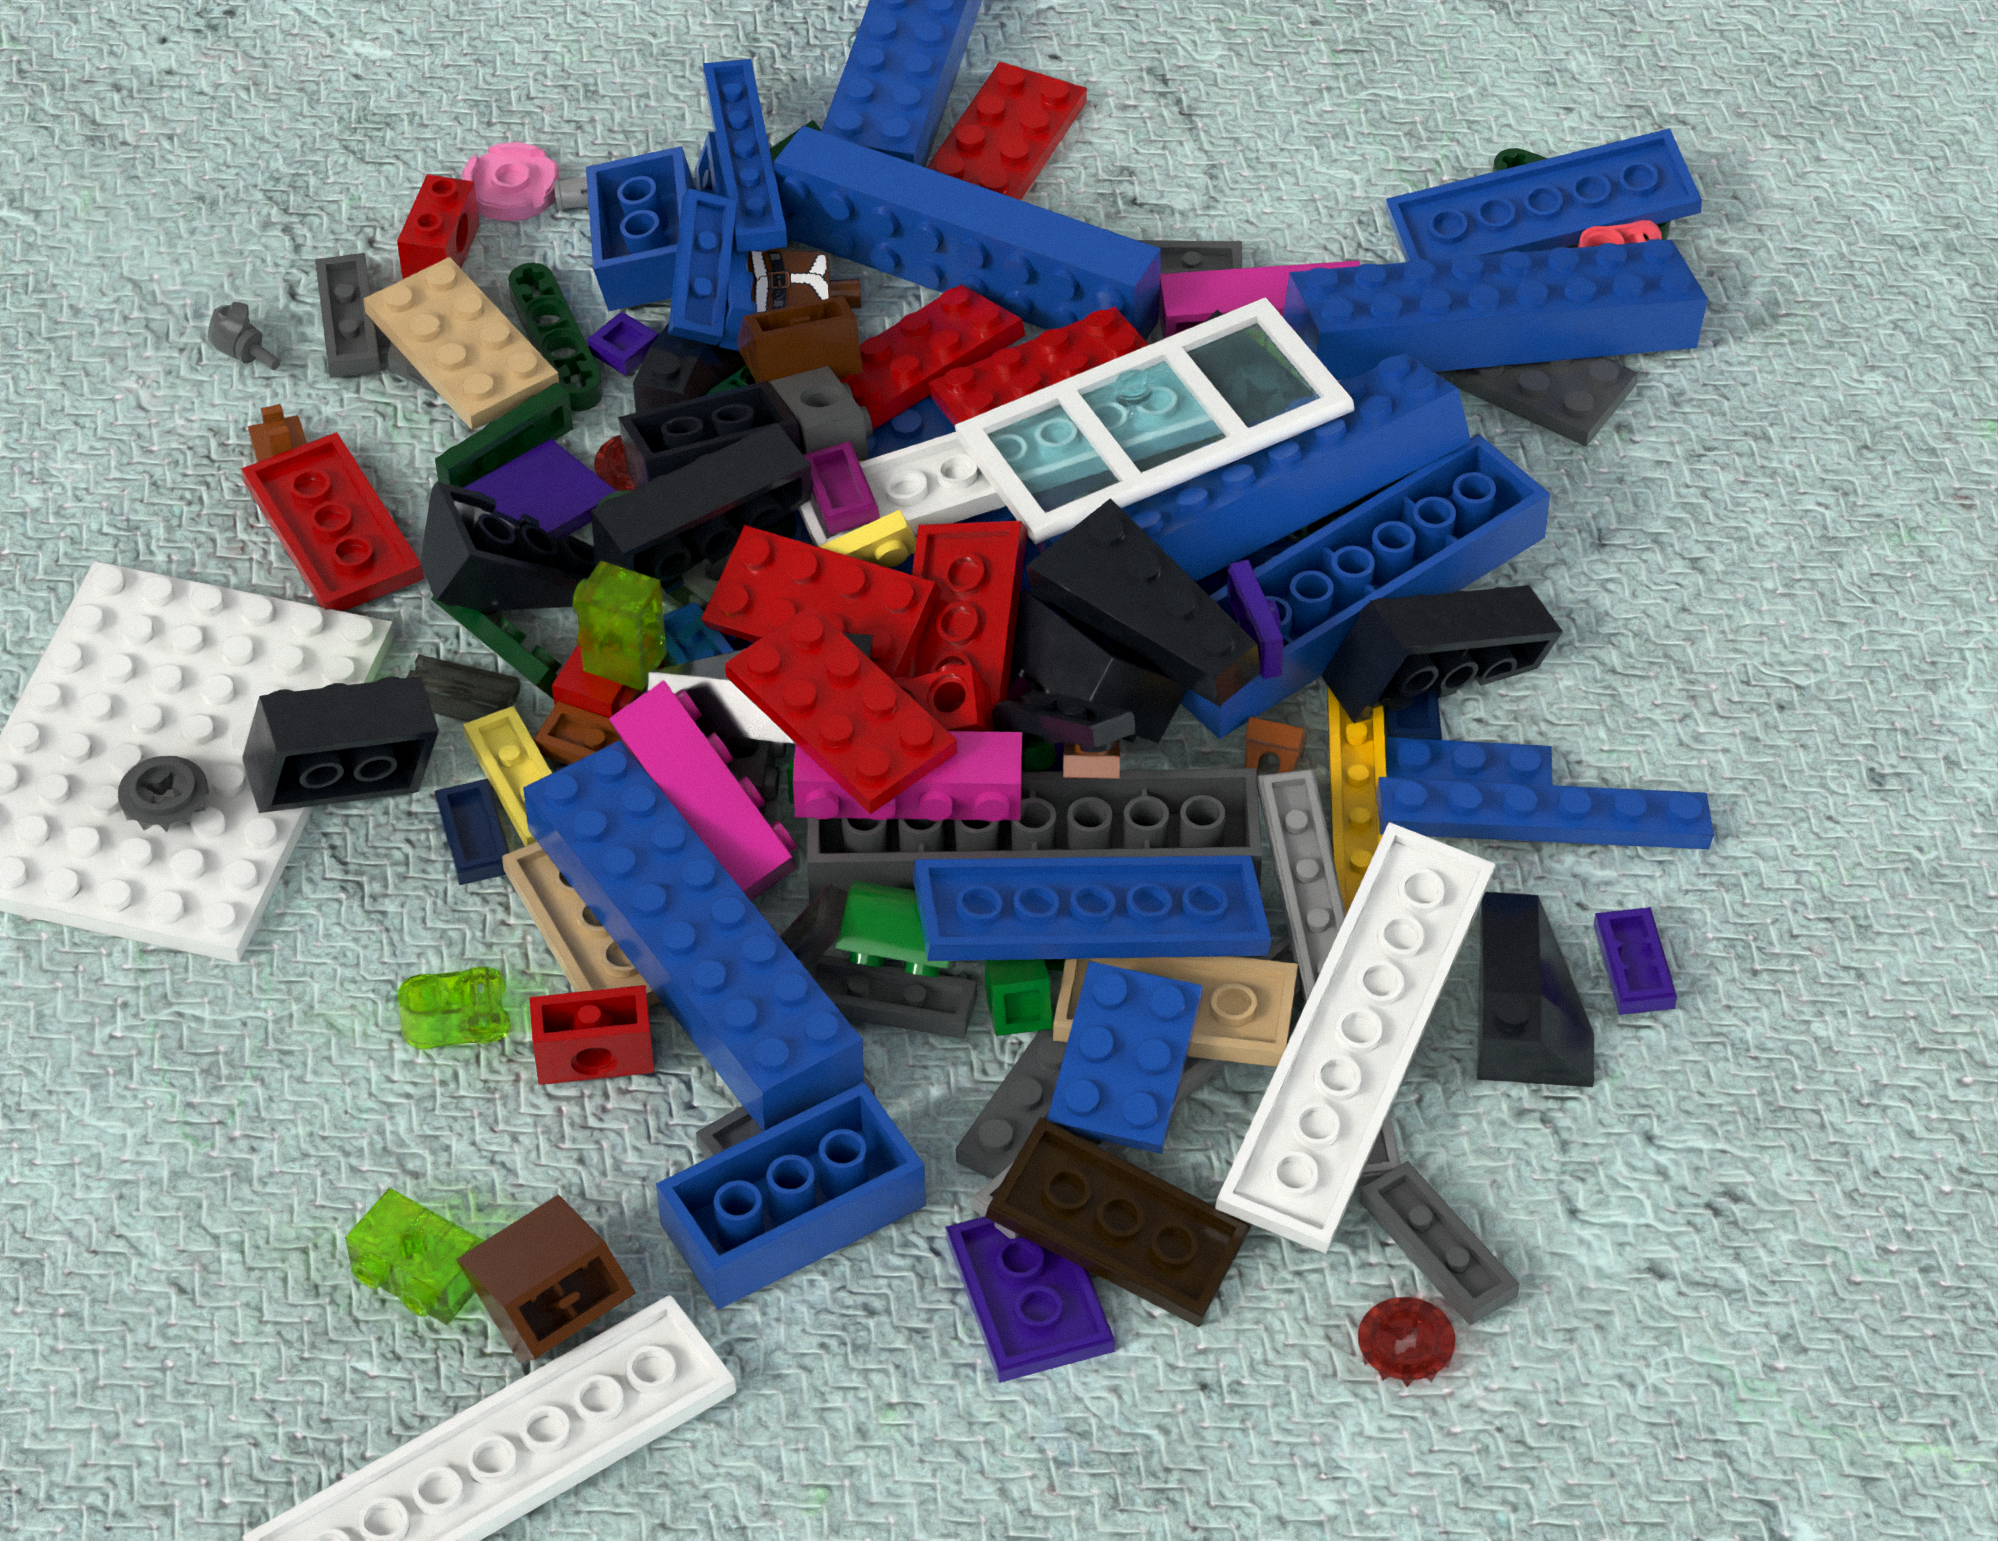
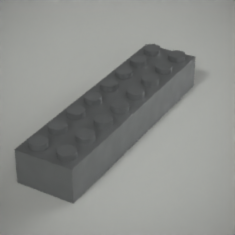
M1256 768L1120 770V779L1063 778V771L1022 772L1021 820L990 822L985 820L954 819L932 821L928 819L808 818L807 868L810 905L845 904L849 889L855 880L915 891L913 881L915 859L1251 855L1260 889L1262 847Z

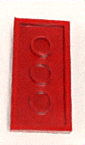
M999 61L926 168L1021 200L1086 104L1087 88Z
M960 284L943 292L939 298L920 310L904 316L900 322L879 335L862 342L860 345L862 373L849 375L840 382H847L856 404L859 407H866L874 430L931 395L929 381L944 376L951 369L966 367L991 357L996 351L1006 348L1024 337L1026 334L1022 319Z
M1114 306L1107 310L1094 311L1087 315L1085 319L1063 328L1047 330L1038 338L1016 347L1000 349L991 357L969 366L951 369L944 376L928 383L932 399L955 427L958 423L1134 352L1149 344Z
M337 432L241 468L244 484L320 607H323L325 610L345 611L424 580V573L419 559Z
M1022 521L918 525L912 575L936 582L941 592L903 677L914 678L934 673L940 667L949 664H972L989 686L991 710L994 709L993 706L997 703L1007 701L1028 533ZM964 700L955 703L949 712L957 710ZM993 723V729H994V730H998V729H995L996 726H995V724Z
M744 525L701 620L709 629L755 643L809 605H813L841 632L874 635L872 661L892 679L903 677L941 590L934 581Z
M809 605L725 663L726 677L870 815L957 754V739L813 605Z

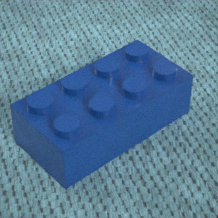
M865 1082L656 1183L660 1225L717 1310L926 1206L925 1165Z

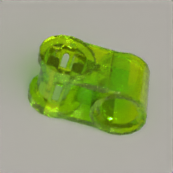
M475 967L466 971L418 974L409 977L403 981L397 994L400 1032L403 1040L408 1045L417 1049L429 1050L440 1046L466 1043L487 1044L505 1037L510 1031L511 1019L508 1012L503 1009L502 995L506 989L503 974L494 968ZM480 983L484 987L483 993L478 992V984ZM484 1017L487 1020V1026L485 1027L481 1025V1018Z

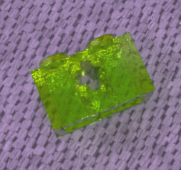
M600 561L589 579H583L578 584L573 597V608L577 611L579 625L577 644L581 647L583 668L585 672L643 691L648 683L649 672L656 670L667 654L660 580Z
M390 1187L345 1237L351 1265L350 1269L353 1275L368 1288L378 1289L380 1287L398 1297L409 1311L420 1317L429 1315L448 1325L475 1294V1290L456 1259L484 1242V1240Z

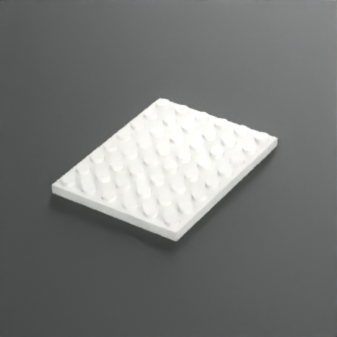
M94 561L0 734V911L240 963L314 807L258 813L242 756L259 696L269 695L274 691L283 689L302 691L323 688L333 683L352 685L373 682L395 637L393 622L333 609L325 610L323 607ZM158 756H178L194 762L204 772L209 788V793L205 797V810L192 813L189 825L180 821L171 823L167 832L160 825H153L144 831L136 820L127 821L118 800V788L125 774L144 760ZM173 788L171 790L168 789L163 795L154 794L155 803L161 802L165 797L174 798Z

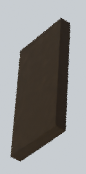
M1039 1117L985 1214V1218L1197 1327L1200 1326L1252 1226L1239 1218L1215 1209V1206L1041 1117Z

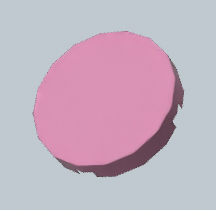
M519 142L499 143L488 147V154L482 155L480 158L476 154L469 159L462 171V180L474 181L478 213L486 218L500 221L524 220L541 214L556 199L554 180L559 179L558 165L554 159L551 161L546 157L544 150L534 145Z

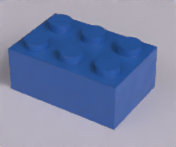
M680 146L587 166L586 178L593 270L608 312L672 298L682 196L689 188L696 190L683 147Z

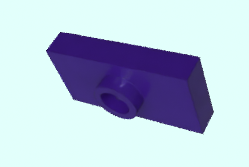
M1249 560L1231 563L1230 568H1228L1227 602L1236 623L1257 643L1261 672L1259 676H1262L1263 680L1281 676L1283 637L1280 633L1281 622L1277 605L1273 599H1265Z
M1651 907L1595 913L1593 926L1618 1014L1625 1015L1675 1009L1677 994Z

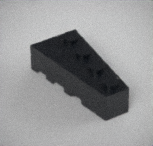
M1111 498L1026 565L1034 597L1048 605L1052 602L1070 613L1071 619L1088 629L1092 626L1115 640L1119 648L1133 656L1136 654L1157 665L1161 673L1218 707L1261 673L1257 643Z

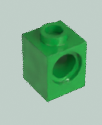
M1044 959L983 960L986 1002L996 1036L1053 1029L1050 978Z

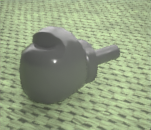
M234 301L231 305H221L214 309L208 327V339L219 352L239 359L243 363H250L257 358L272 370H276L280 366L281 360L262 347L263 334L250 323L249 307L247 304Z

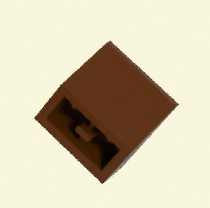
M844 296L743 316L737 337V345L756 383L767 380L770 382L826 366L831 368L839 381L844 380L849 375L862 373L857 318Z
M559 1194L456 1259L519 1363L538 1358L636 1294V1291L605 1241Z

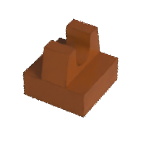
M281 404L261 408L263 423L248 426L250 441L257 462L307 443L299 416L295 415L284 418Z
M1249 717L1245 734V768H1256V774H1258L1262 759L1273 755L1280 759L1278 773L1295 771L1300 758L1303 759L1307 742V735L1304 729Z

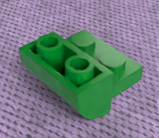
M858 880L852 883L843 907L835 949L850 951L849 962L883 967L884 958L906 961L904 972L936 978L939 977L940 968L950 969L956 967V961H927L916 892L914 890Z

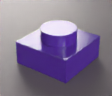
M621 311L591 335L587 342L592 356L627 376L643 362L650 346L659 336V333Z

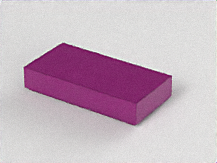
M851 441L803 455L811 465V491L829 535L880 519L877 503Z

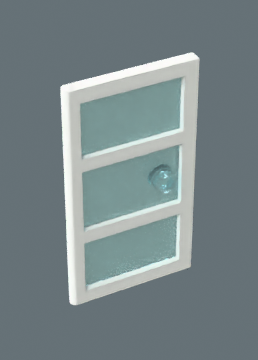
M1265 297L955 425L958 441L1017 521H1022L1028 530V537L1034 544H1038L1071 530L1110 498L1120 508H1124L1354 411V403L1350 395Z

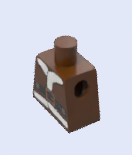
M778 249L748 252V272L753 274V285L750 295L751 301L757 303V313L838 296H844L851 309H861L860 278L830 280L828 256L823 252Z

